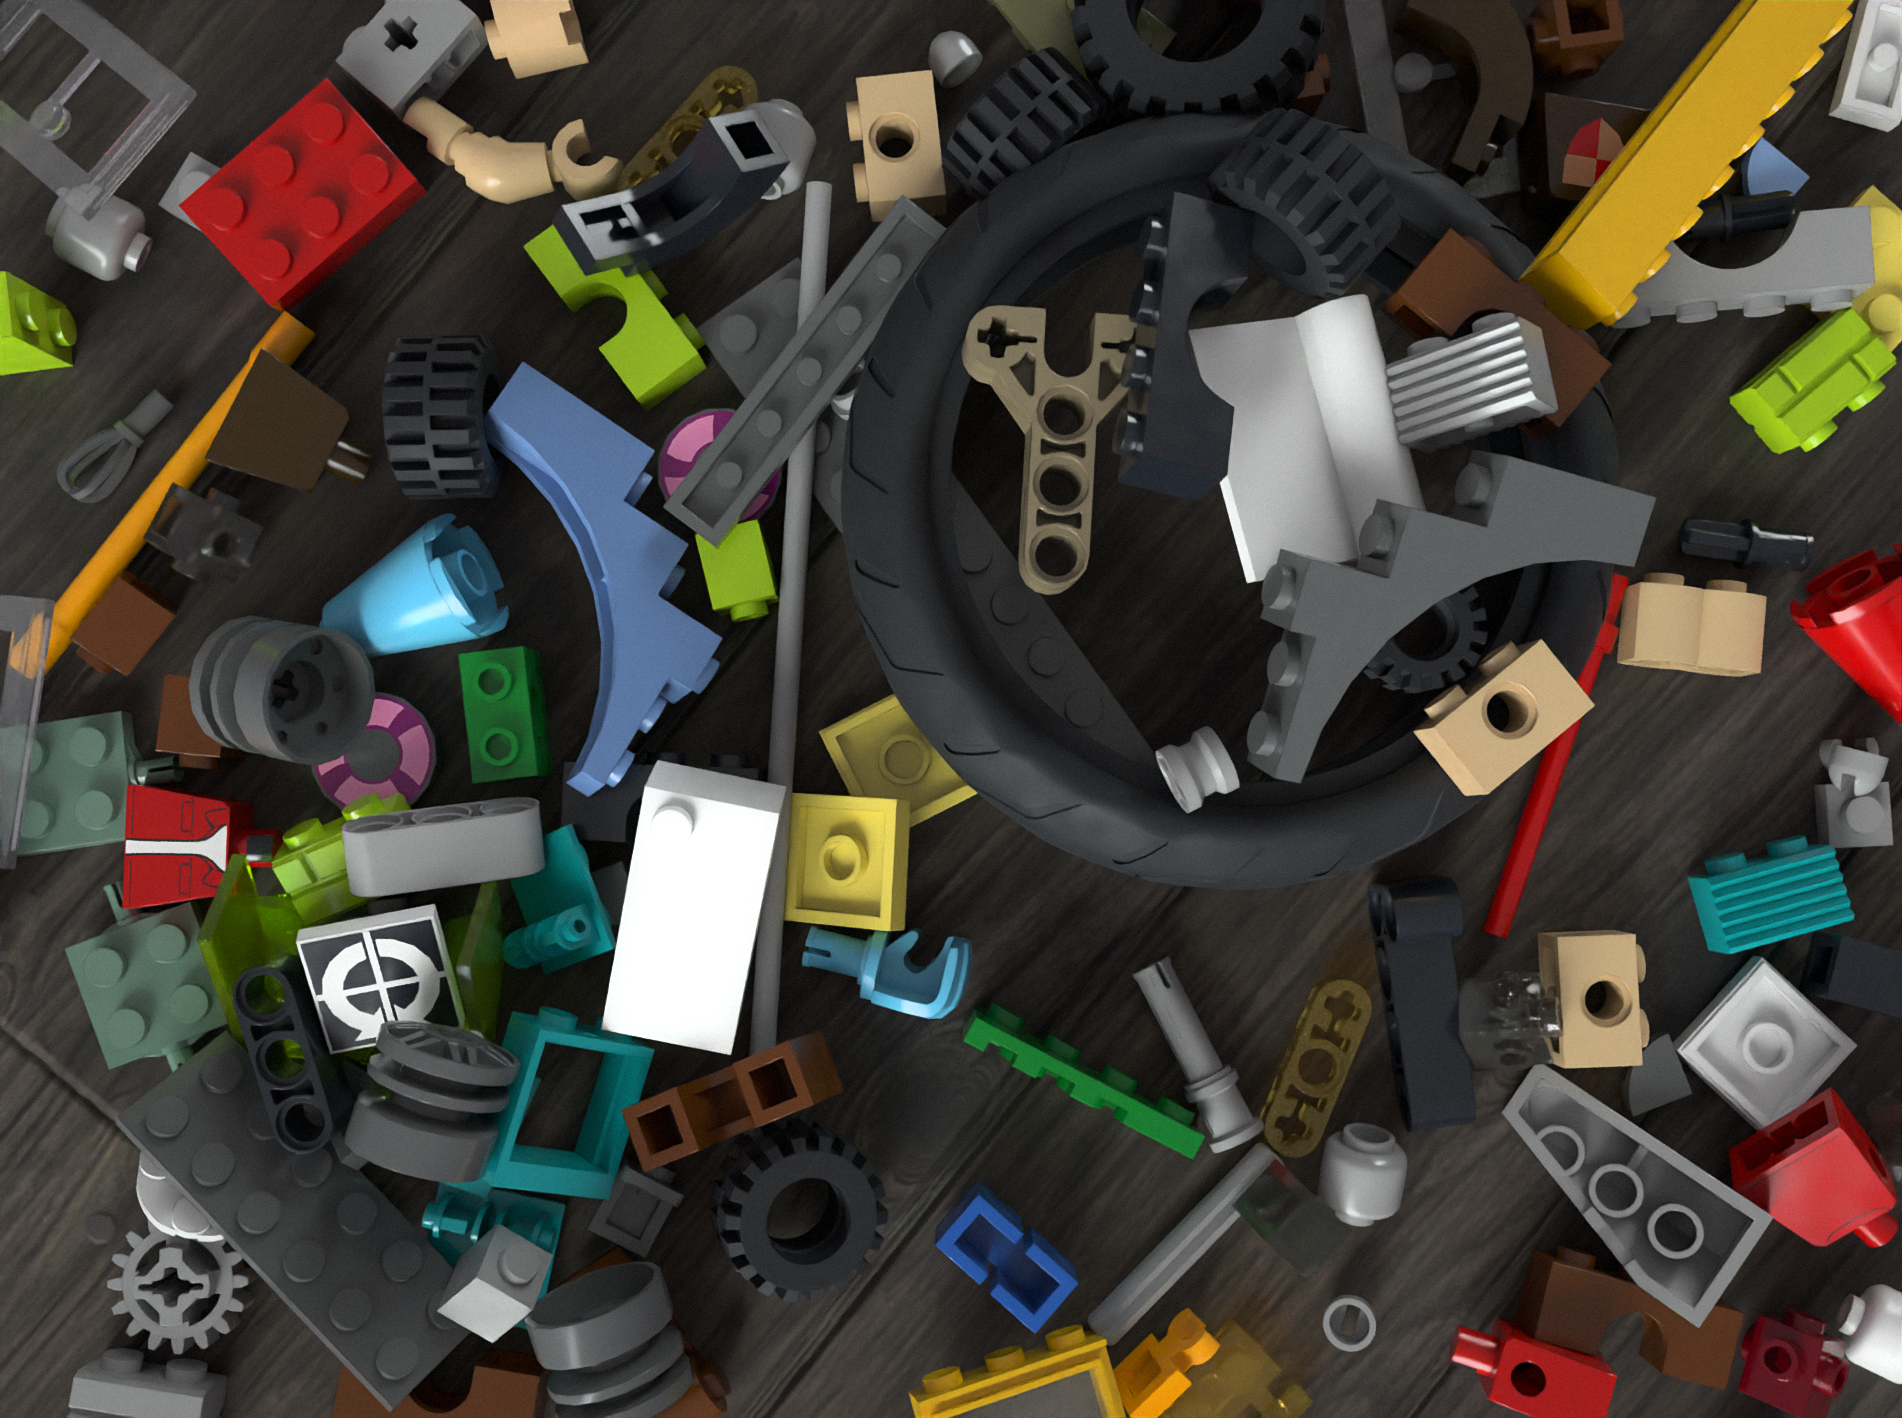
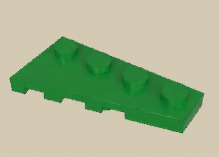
M992 1001L988 1010L974 1003L962 1025L964 1042L983 1052L988 1043L991 1042L1000 1047L997 1053L1010 1061L1009 1064L1012 1067L1034 1078L1037 1076L1043 1078L1045 1073L1057 1079L1055 1085L1065 1091L1070 1097L1099 1110L1105 1105L1114 1110L1112 1116L1121 1123L1194 1159L1205 1138L1199 1127L1191 1123L1196 1115L1194 1111L1163 1094L1157 1103L1135 1092L1139 1081L1112 1065L1105 1063L1101 1072L1080 1062L1078 1059L1083 1051L1053 1033L1049 1032L1044 1041L1022 1030L1026 1019L999 1003Z

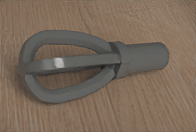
M153 389L123 421L119 419L113 425L114 428L105 429L87 438L61 460L57 468V479L60 486L70 496L80 502L95 503L105 499L128 472L134 460L136 448H139L145 442L143 438L173 409L174 405L157 390ZM121 442L116 451L86 485L78 488L76 482L79 477L99 457ZM78 461H80V462L73 468V470L70 472L71 468H72ZM104 481V483L97 490H95Z

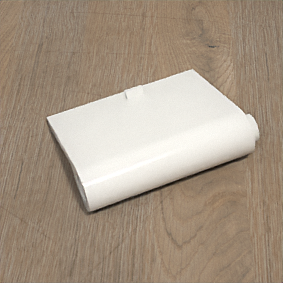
M1352 295L1315 306L1295 317L1186 331L1188 352L1197 373L1216 395L1235 407L1228 473L1220 482L1247 584L1265 579L1269 569L1276 564L1280 549L1335 563L1359 559L1361 555L1359 550L1360 532L1366 519L1373 514L1377 499L1427 511L1410 448L1402 445L1398 438L1399 430L1395 424L1396 416L1392 410L1394 404L1390 398L1391 390L1387 384L1389 377L1385 372L1386 361L1367 295Z

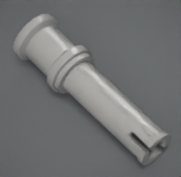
M1166 956L1147 965V968L1134 972L1132 976L1138 982L1188 1081L1183 1086L1185 1089L1184 1096L1188 1103L1196 1104L1213 1137L1209 1142V1146L1213 1153L1223 1152L1256 1136L1264 1130L1265 1126L1261 1118L1253 1117L1236 1085V1081L1239 1079L1236 1069L1231 1068L1230 1064L1222 1065L1171 965L1170 957Z

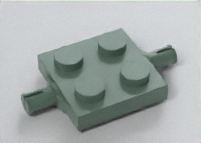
M123 711L0 729V812L4 818L7 856L24 857L125 841L127 785H154L182 781L184 771L172 769L183 767L178 766L179 756L172 755L171 757L143 761L135 745L132 713Z
M123 880L115 882V884L103 887L117 923L112 924L101 935L65 948L108 1069L119 1067L142 1057H161L166 1055L173 1073L195 1055L192 1047L193 1044L198 1043L210 1031L238 1020L233 1005L232 993L198 902L189 901L160 913H143L141 908L122 909Z

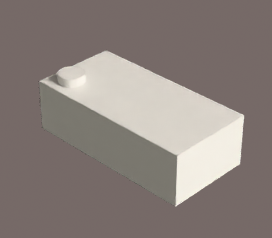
M657 760L644 787L601 1030L731 1055L745 997L786 786Z

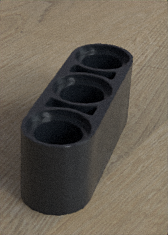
M291 953L276 954L244 971L235 981L232 991L233 1005L268 1117L278 1142L287 1150L298 1154L312 1153L322 1148L349 1123L354 1108L353 1097L339 1053L330 1054L301 957ZM266 975L275 977L281 982L285 993L284 1002L276 1001L268 995L264 982ZM285 1039L295 1041L302 1048L305 1057L304 1065L294 1063L288 1058L284 1050ZM304 1103L315 1105L324 1116V1127L314 1125L307 1119L304 1114Z

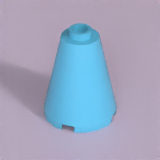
M447 513L429 520L328 601L323 607L322 620L319 627L345 632L363 647L367 658L489 637L493 633L505 628L509 612L508 605L497 608L494 592L504 588V584L489 550L469 525L459 530L453 526L451 522L457 516Z

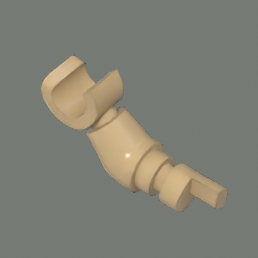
M428 96L417 99L410 106L403 119V122L428 138L427 151L448 166L455 165V170L465 177L466 185L470 189L492 201L510 204L555 191V182L561 181L565 190L578 201L622 192L625 186L626 172L620 159L604 156L597 164L591 166L576 164L582 155L591 152L589 138L582 119L568 123L558 132L553 141L552 150H548L545 142H507L500 136L489 138L481 132L474 133L471 125Z

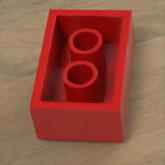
M326 78L178 206L271 307L281 312L285 310L289 313L428 192Z

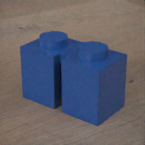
M978 1179L935 1227V1246L979 1285L989 1276L990 1294L1035 1334L1079 1284L1074 1264L1031 1226L1023 1233L1021 1217ZM987 1259L995 1265L990 1273H988Z

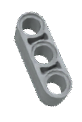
M508 797L369 815L350 820L341 827L349 890L352 895L359 897H379L521 877L539 872L546 865L540 804L538 800L530 797Z

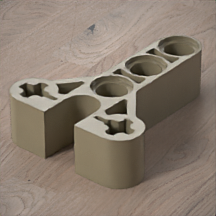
M1004 305L989 306L977 312L969 322L961 351L962 361L969 375L979 382L992 386L1025 434L1018 555L1019 572L1025 584L1035 592L1045 595L1059 594L1070 588L1087 568L1090 555L1096 429L1119 403L1129 395V388L1121 386V372L1126 353H1123L1128 344L1135 343L1137 323L1130 322L1129 315L1095 313L1086 330L1084 372L1078 376L1064 377L1052 371L1045 361L1046 309ZM988 334L1000 336V344L1006 348L1003 357L995 358L990 356L989 345L985 344ZM1051 406L1067 407L1077 418L1078 430L1069 435L1054 433L1045 423L1043 411ZM1049 474L1064 476L1073 486V502L1062 506L1048 502L1040 492V478ZM1043 543H1055L1063 547L1070 557L1071 565L1069 572L1064 576L1058 577L1044 573L1036 563L1035 553L1037 547Z

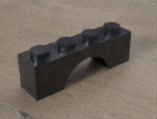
M1174 191L1158 216L1150 215L1145 220L1137 246V257L1146 260L1144 276L1135 287L1129 309L1130 322L1137 323L1136 340L1127 351L1121 372V386L1129 388L1127 410H1123L1118 418L1112 442L1113 453L1121 455L1118 475L1119 483L1200 502L1227 476L1235 407L1216 395L1197 373L1188 352L1186 327L1188 318L1192 315L1222 309L1249 277L1255 213Z

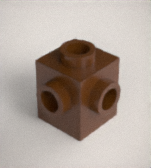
M1540 0L1524 24L1531 55L1535 60L1537 78L1560 75L1562 81L1570 82L1591 77L1600 71V67L1625 40L1624 18L1618 0Z

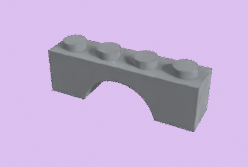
M1870 205L1801 211L1784 229L1774 254L1762 262L1745 268L1719 269L1706 266L1687 256L1674 241H1670L1665 247L1671 253L1668 261L1653 276L1636 285L1633 289V292L1638 296L1636 303L1611 327H1638L1650 323V316L1676 314L1677 322H1701L1717 317V311L1743 309L1745 317H1764L1785 311V305L1811 303V310L1816 312L1834 311L1853 305V299H1857L1875 283Z

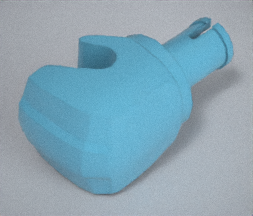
M816 926L810 928L805 944L809 949L803 952L802 966H812L857 977V984L861 985L860 998L871 1000L872 1004L922 1018L936 1019L943 1018L955 1009L964 995L973 956L971 940L968 938L948 937L937 957L933 958L925 966H916L909 959V950L922 933L920 928L910 929L891 943L892 931L875 930L873 935H869L867 940L821 930Z

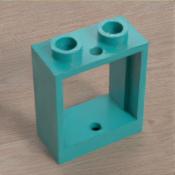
M541 1006L538 1015L512 1011L502 1047L518 1057L521 1066L516 1081L503 1086L510 1095L507 1108L499 1112L481 1113L497 1125L499 1133L485 1176L482 1179L492 1187L609 1200L629 1136V1130L621 1109L639 1102L655 1049L632 1035L601 1030L603 1017H597L596 1024L593 1026L577 1023L579 1017L575 1014L552 1007ZM545 1042L605 1052L574 1152L514 1144Z

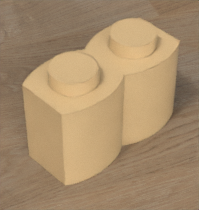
M1672 573L1644 574L1643 582L1627 587L1622 600L1617 663L1734 677L1761 673L1767 597L1746 593L1747 584L1740 581L1711 580L1706 582V589L1684 586V576Z

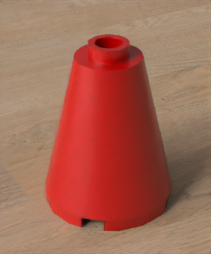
M1902 543L1891 544L1896 555L1878 558L1874 549H1870L1836 563L1805 585L1810 596L1802 605L1793 598L1789 607L1790 614L1795 623L1897 723L1902 724Z

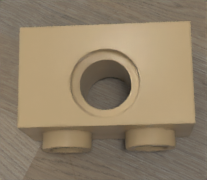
M932 70L856 78L858 101L846 102L850 141L863 140L865 163L853 164L857 203L869 201L872 222L883 221L902 195L930 216L946 214V191L943 168L941 167L942 155ZM891 138L904 139L912 146L906 155L899 158L887 157L879 151V148L885 141Z
M1542 639L1515 646L1511 640L1501 644L1477 664V667L1483 674L1464 690L1458 683L1452 685L1436 696L1424 708L1429 718L1413 732L1465 796L1488 795L1595 706ZM1493 695L1500 697L1509 709V721L1502 731L1494 728L1487 717V705Z
M1617 930L1538 933L1544 1060L1562 1068L1643 1065L1642 1048L1647 1047L1649 1042V1023L1644 1010L1640 1009L1638 983L1644 981L1646 963L1641 946L1636 944V934ZM1600 981L1606 990V1000L1599 1011L1590 1014L1585 1005V995L1591 985Z

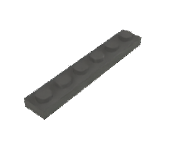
M902 195L664 504L663 508L718 549L868 354L874 338L897 294L947 228Z

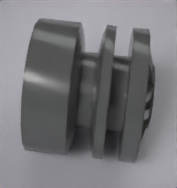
M253 615L229 620L206 638L194 658L188 685L192 713L203 732L220 745L314 766L339 759L358 742L370 721L375 699L373 668L363 647L348 634L323 627L290 623Z
M391 1020L382 1023L376 1038V1048L382 1053L370 1057L367 1065V1074L377 1083L387 1088H368L358 1093L345 1132L344 1144L355 1154L375 1165L404 1175L450 1183L479 1180L485 1176L499 1134L497 1125L480 1113L499 1112L507 1108L510 1095L503 1086L516 1081L521 1066L519 1058L507 1049L459 1028L415 1021Z
M633 1261L611 1265L586 1273L560 1285L541 1297L536 1302L533 1311L526 1316L525 1324L537 1360L545 1369L553 1370L549 1375L546 1388L549 1396L556 1402L554 1410L556 1418H651L679 1400L693 1384L694 1370L689 1356L683 1352L684 1339L682 1333L674 1326L667 1325L672 1319L673 1305L662 1270L653 1262Z

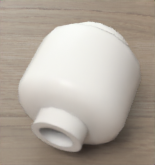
M1878 1284L1870 1286L1859 1297L1849 1294L1842 1302L1835 1321L1836 1330L1844 1333L1843 1340L1848 1342L1845 1350L1848 1359L1894 1383L1902 1384V1292L1887 1285Z

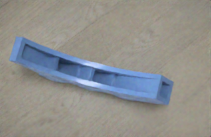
M522 361L484 418L485 437L488 443L514 462L551 503L577 547L594 594L601 638L599 693L587 740L566 782L589 797L605 784L614 788L619 783L635 754L627 750L628 745L638 729L644 733L651 729L667 703L666 700L675 704L689 692L694 691L699 695L706 688L719 667L720 663L713 659L712 656L723 638L666 601L686 571L677 563L689 544L633 507L652 479V476L644 472L643 469L655 450Z

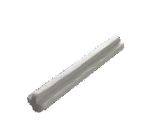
M1262 1142L1257 1143L1089 1315V1327L1094 1334L1106 1338L1107 1345H1115L1284 1172L1285 1165L1280 1157Z

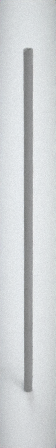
M811 181L806 186L797 331L825 296L832 185L826 182ZM817 420L789 455L767 778V783L786 786L787 788L757 932L749 1057L776 1046ZM760 1127L744 1132V1137L748 1134L754 1141L763 1137Z

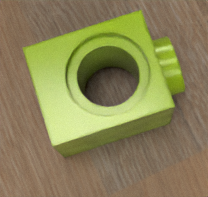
M758 519L736 524L718 549L699 534H695L713 610L720 616L730 614L732 622L747 621L769 614L767 604L778 602L780 593L764 528Z

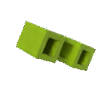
M551 225L523 246L573 313L598 297H615L627 304V317L623 328L612 339L599 347V349L646 412L707 368L697 352L706 343L684 313L673 319L661 304L660 300L668 295V292L652 270L627 278L620 268L585 276L554 225Z

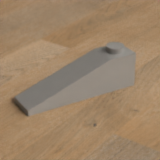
M1537 1060L1503 1110V1115L1637 1285L1700 1328L1774 1217Z

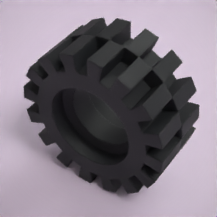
M1471 586L1462 589L1430 607L1438 616L1441 624L1440 640L1430 653L1423 656L1410 654L1398 645L1393 636L1367 664L1368 667L1363 672L1370 679L1379 677L1384 680L1383 687L1392 691L1404 689V693H1418L1445 687L1444 685L1456 682L1464 677L1466 674L1463 670L1475 666L1481 655L1475 653V649L1477 646L1486 644L1488 633L1478 631V622L1487 620L1485 608L1475 610L1472 600L1479 597L1475 588Z

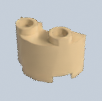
M490 0L494 19L484 21L489 46L495 60L507 57L516 79L589 63L573 0Z

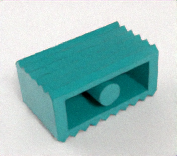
M1798 835L1765 844L1768 854L1746 860L1744 852H1736L1705 860L1704 863L1707 871L1690 875L1687 878L1708 950L1733 954L1854 920L1855 914L1850 908L1851 901L1846 895L1847 888L1843 884V875L1839 871L1840 863L1835 858L1836 850L1833 846L1829 844H1808L1805 835Z

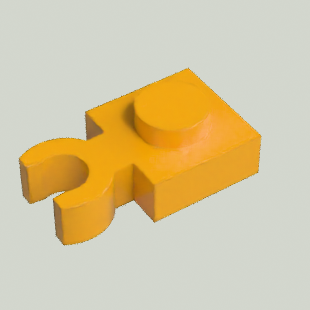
M1190 1308L1184 1309L1175 1316L1169 1325L1167 1336L1161 1341L1154 1334L1150 1333L1113 1369L1122 1404L1131 1418H1158L1192 1385L1185 1372L1192 1365H1199L1208 1361L1220 1347V1343L1205 1329V1323Z

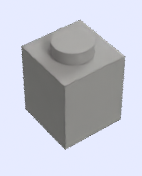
M498 1223L459 1257L437 1312L493 1343L533 1311L553 1255Z

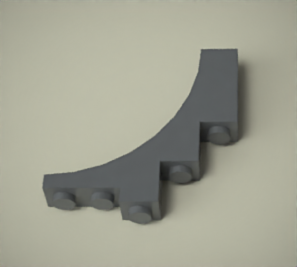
M1472 449L1468 465L1461 471L1456 482V505L1452 518L1381 499L1376 500L1373 514L1366 519L1360 532L1359 550L1361 555L1357 568L1280 549L1277 562L1267 572L1262 585L1261 598L1264 607L1261 619L1284 628V633L1281 641L1274 646L1269 656L1267 665L1269 684L1261 711L1254 715L1249 725L1247 734L1249 753L1246 761L1274 778L1301 784L1323 727L1354 678L1391 637L1440 600L1483 578L1534 563L1591 560L1634 567L1656 497L1515 457Z

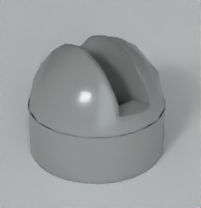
M952 30L938 34L931 42L928 55L930 69L944 89L953 88L964 82L978 69L983 60L980 51L966 35Z
M1834 744L1829 760L1828 774L1832 784L1841 792L1847 788L1851 777H1856L1854 793L1860 796L1870 793L1879 785L1884 777L1889 758Z
M1355 1295L1338 1296L1328 1304L1323 1318L1324 1332L1328 1340L1337 1348L1349 1352L1359 1351L1368 1346L1375 1336V1313L1369 1303L1361 1297ZM1347 1305H1354L1360 1308L1352 1337L1340 1334L1341 1326L1346 1317Z

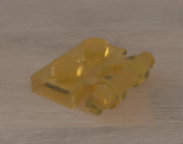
M1232 1317L1214 1336L1220 1343L1217 1352L1208 1361L1199 1365H1192L1185 1372L1192 1385L1158 1418H1236L1250 1403L1262 1414L1260 1418H1298L1314 1401L1296 1382L1278 1399L1266 1388L1282 1369L1278 1362Z

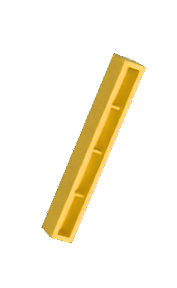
M1740 0L1518 281L1525 282L1536 289L1545 300V308L1566 326H1576L1585 331L1600 321L1608 327L1623 317L1638 299V296L1633 292L1636 285L1653 276L1670 258L1671 253L1665 248L1668 243L1682 236L1702 216L1703 211L1697 206L1700 201L1714 194L1733 175L1735 170L1729 165L1732 159L1740 157L1762 137L1765 129L1760 125L1761 121L1776 113L1793 96L1795 90L1790 86V83L1807 73L1822 58L1824 51L1819 45L1832 38L1850 21L1853 14L1848 10V7L1854 0Z

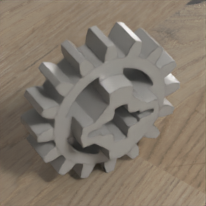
M148 1219V1226L141 1225L126 1235L132 1247H126L114 1253L111 1259L115 1264L124 1268L123 1273L107 1281V1288L123 1291L124 1296L123 1300L111 1308L114 1315L130 1312L134 1319L129 1324L126 1333L131 1337L143 1329L151 1332L148 1339V1349L153 1351L169 1339H171L174 1354L184 1353L194 1345V1342L201 1349H205L220 1339L219 1332L226 1335L237 1327L241 1320L236 1312L244 1311L255 1300L252 1294L243 1290V1286L259 1278V1274L253 1268H244L243 1258L225 1239L214 1242H197V1239L184 1238L177 1234L174 1237L160 1231ZM166 1240V1246L159 1250V1262L154 1265H148L154 1250L162 1241ZM177 1271L178 1275H170L173 1272ZM190 1283H198L190 1288ZM213 1294H220L219 1300L211 1313L201 1318V1312L208 1308V1298Z

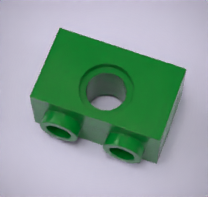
M519 646L458 654L473 784H497L554 777L540 652Z

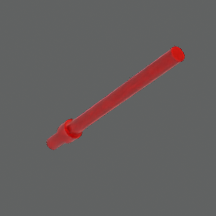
M1613 573L1610 600L1594 649L1577 680V684L1588 697H1590L1604 654L1612 653L1620 630L1614 624L1629 579ZM1583 716L1544 747L1482 931L1505 939L1508 938Z

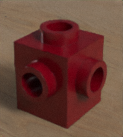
M1786 1308L1784 1316L1759 1314L1757 1323L1750 1325L1742 1341L1741 1356L1746 1362L1738 1391L1799 1418H1826L1832 1398L1840 1396L1848 1379L1849 1362L1843 1359L1848 1342L1825 1333L1828 1324L1826 1321L1802 1311Z

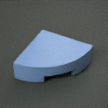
M1763 137L1747 151L1740 171L1743 174L1742 186L1744 196L1782 190L1791 191L1794 196L1810 177Z

